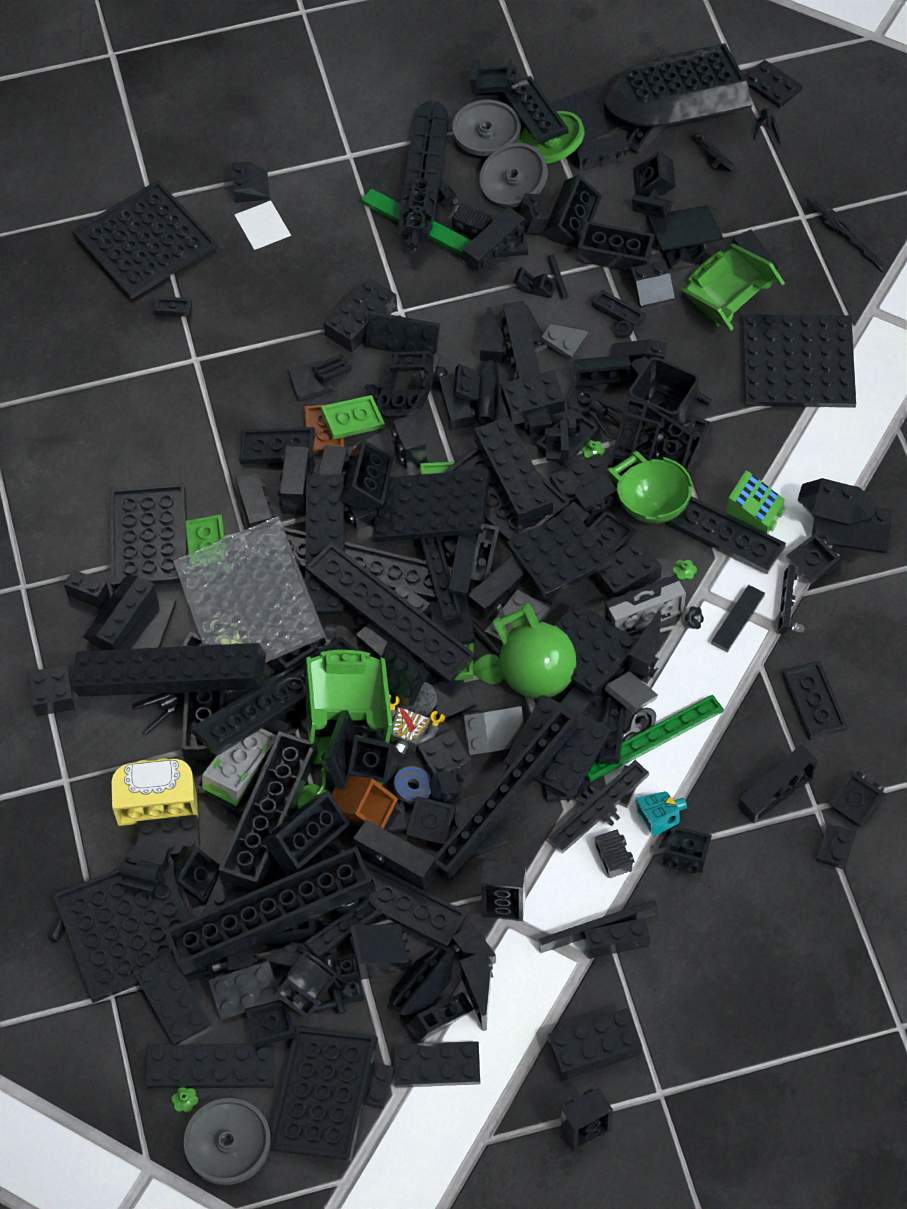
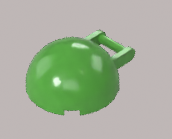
M634 451L629 458L614 468L610 467L606 470L607 476L617 485V494L621 505L629 515L641 522L649 524L668 522L676 518L690 501L692 480L689 473L679 463L663 457V460L652 459L647 461L638 451ZM633 463H637V465L626 471L622 477L618 474Z
M529 603L524 604L523 608L501 619L498 617L493 620L503 642L500 652V668L503 677L513 690L525 697L540 699L542 695L547 697L555 696L568 686L572 680L573 670L576 668V653L567 634L557 626L539 622ZM526 615L529 623L517 627L508 634L504 625Z

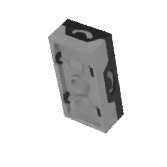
M676 575L664 577L656 583L646 584L643 588L631 590L625 595L609 599L605 602V620L625 633L631 634L646 628L657 611L661 612V621L684 613L686 592Z

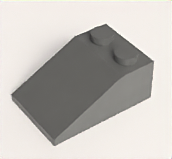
M522 706L463 714L469 755L512 748L524 727Z

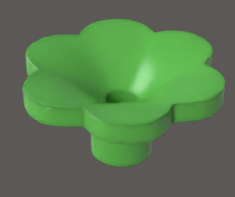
M591 440L582 449V452L587 459L598 453L603 455L605 449L602 447L601 442Z
M679 560L673 568V573L677 575L679 580H691L697 572L696 566L690 560Z
M179 1088L177 1094L172 1096V1102L175 1104L174 1108L177 1112L184 1111L185 1113H190L193 1107L199 1103L195 1090L191 1088Z

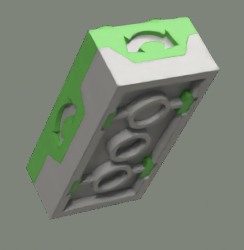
M260 729L216 756L203 773L202 789L237 806L261 774L277 736L264 729Z

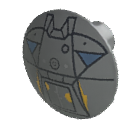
M424 682L413 706H407L402 700H400L399 706L426 716L438 704V699L434 688Z

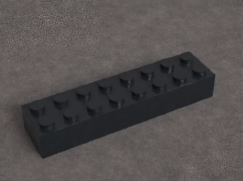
M278 732L218 869L222 881L253 891L261 888L274 858L263 842V839L292 815L318 755L315 742L309 744V740Z

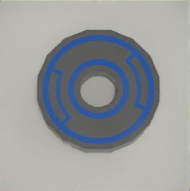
M414 766L404 767L394 777L392 785L394 793L401 801L409 802L408 804L414 805L417 796L428 799L432 793L429 785L431 778L421 768ZM408 783H415L417 785V789H411L408 786Z

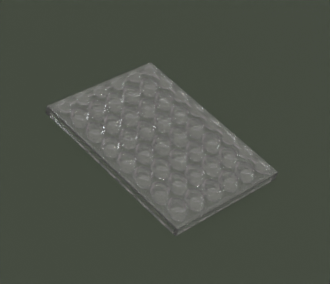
M279 516L174 560L203 645L259 643L267 654L266 663L326 637Z

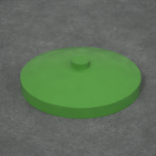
M556 111L567 125L568 134L536 144L524 127L517 143H524L535 147L543 155L547 164L567 157L578 148L585 133L581 119L574 113Z

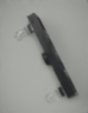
M791 564L785 569L783 576L777 632L782 635L788 629L797 632L805 630L801 624L794 623L792 626L790 615L791 607L795 603V596L793 595L794 580L802 583H808V581L801 574L797 578V573H795L796 566Z

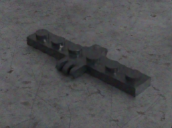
M635 759L600 792L589 784L587 788L591 794L584 789L581 793L585 799L579 794L575 797L583 807L548 837L549 842L563 854L599 821L602 824L606 822L613 826L615 823L610 817L616 821L620 819V816L616 813L618 810L615 806L650 776L649 771Z

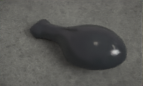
M646 707L639 709L633 714L628 727L624 730L623 742L631 734L641 733L655 724L657 715L654 709Z

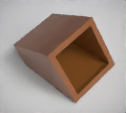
M349 776L345 789L338 790L335 787L332 793V797L350 824L362 827L365 821L369 820L384 829L398 800L396 796L373 778Z

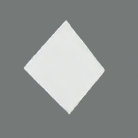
M271 201L235 214L254 250L291 236Z

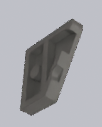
M550 324L540 340L570 360L588 332Z

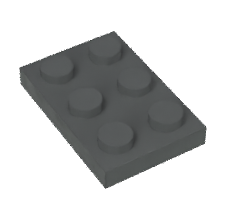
M517 590L496 618L499 617L501 619L523 608L524 604L529 603L538 621L542 622L549 613V607ZM514 621L504 625L508 634H510V628ZM492 622L485 633L503 645L494 622Z

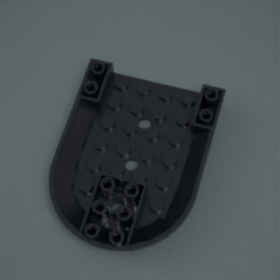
M726 43L666 55L639 63L613 77L604 91V103L612 115L626 123L645 127L667 126L752 107L747 81Z

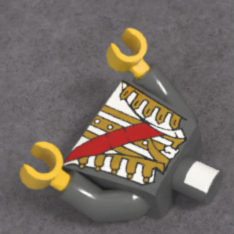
M397 696L395 704L390 702L392 716L390 740L400 751V756H404L407 749L416 752L419 745L434 739L439 729L438 724L445 720V716L441 714L440 719L437 720L436 715L438 711L432 712L431 718L401 707L395 709V706L400 702Z

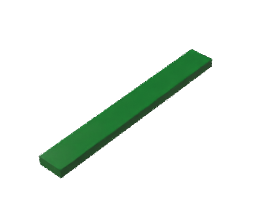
M370 189L362 198L363 205L396 222L400 221V203L373 189ZM407 217L403 218L405 224L407 222ZM426 219L425 226L427 223H429L428 219ZM433 221V227L428 238L462 256V249L472 240Z
M713 694L622 742L620 764H600L598 756L587 775L588 780L592 782L603 775L611 773L723 713L724 708Z

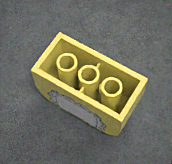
M160 758L156 761L140 760L137 763H128L117 769L112 778V807L118 826L137 824V821L188 815L198 816L197 792L189 765L179 759Z

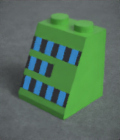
M745 471L728 499L727 514L769 534L770 531L773 532L775 530L778 517L782 518L785 513V499L753 474Z

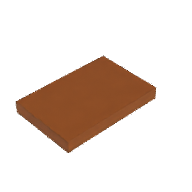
M325 405L304 406L306 427L315 428L313 454H323L325 445L344 447V437L334 440L331 437L320 412L321 406Z

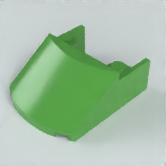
M734 243L730 245L731 249L724 253L720 250L707 259L687 279L689 283L686 288H681L683 294L712 322L730 331L734 329L730 323L733 313L760 289H768L773 282L781 286L785 284L771 262Z
M331 650L321 652L320 656L310 658V656L306 658V720L309 744L314 743L315 730L325 728L327 720H338L340 712L343 710L349 711L352 720H366L369 728L383 730L384 742L389 743L392 730V716L384 658L381 657L379 660L370 657V653L355 650Z

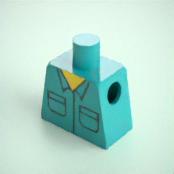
M666 791L636 798V812L652 837L677 825L680 822L679 811L687 809V804L683 797L673 800Z

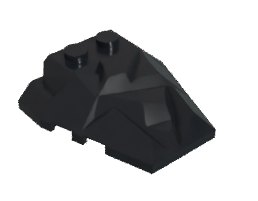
M627 396L608 468H614L629 458L634 451H638L647 461L652 459L663 460V457L676 461L685 468L694 434L648 402ZM633 463L621 472L628 471L631 467L637 465V463Z

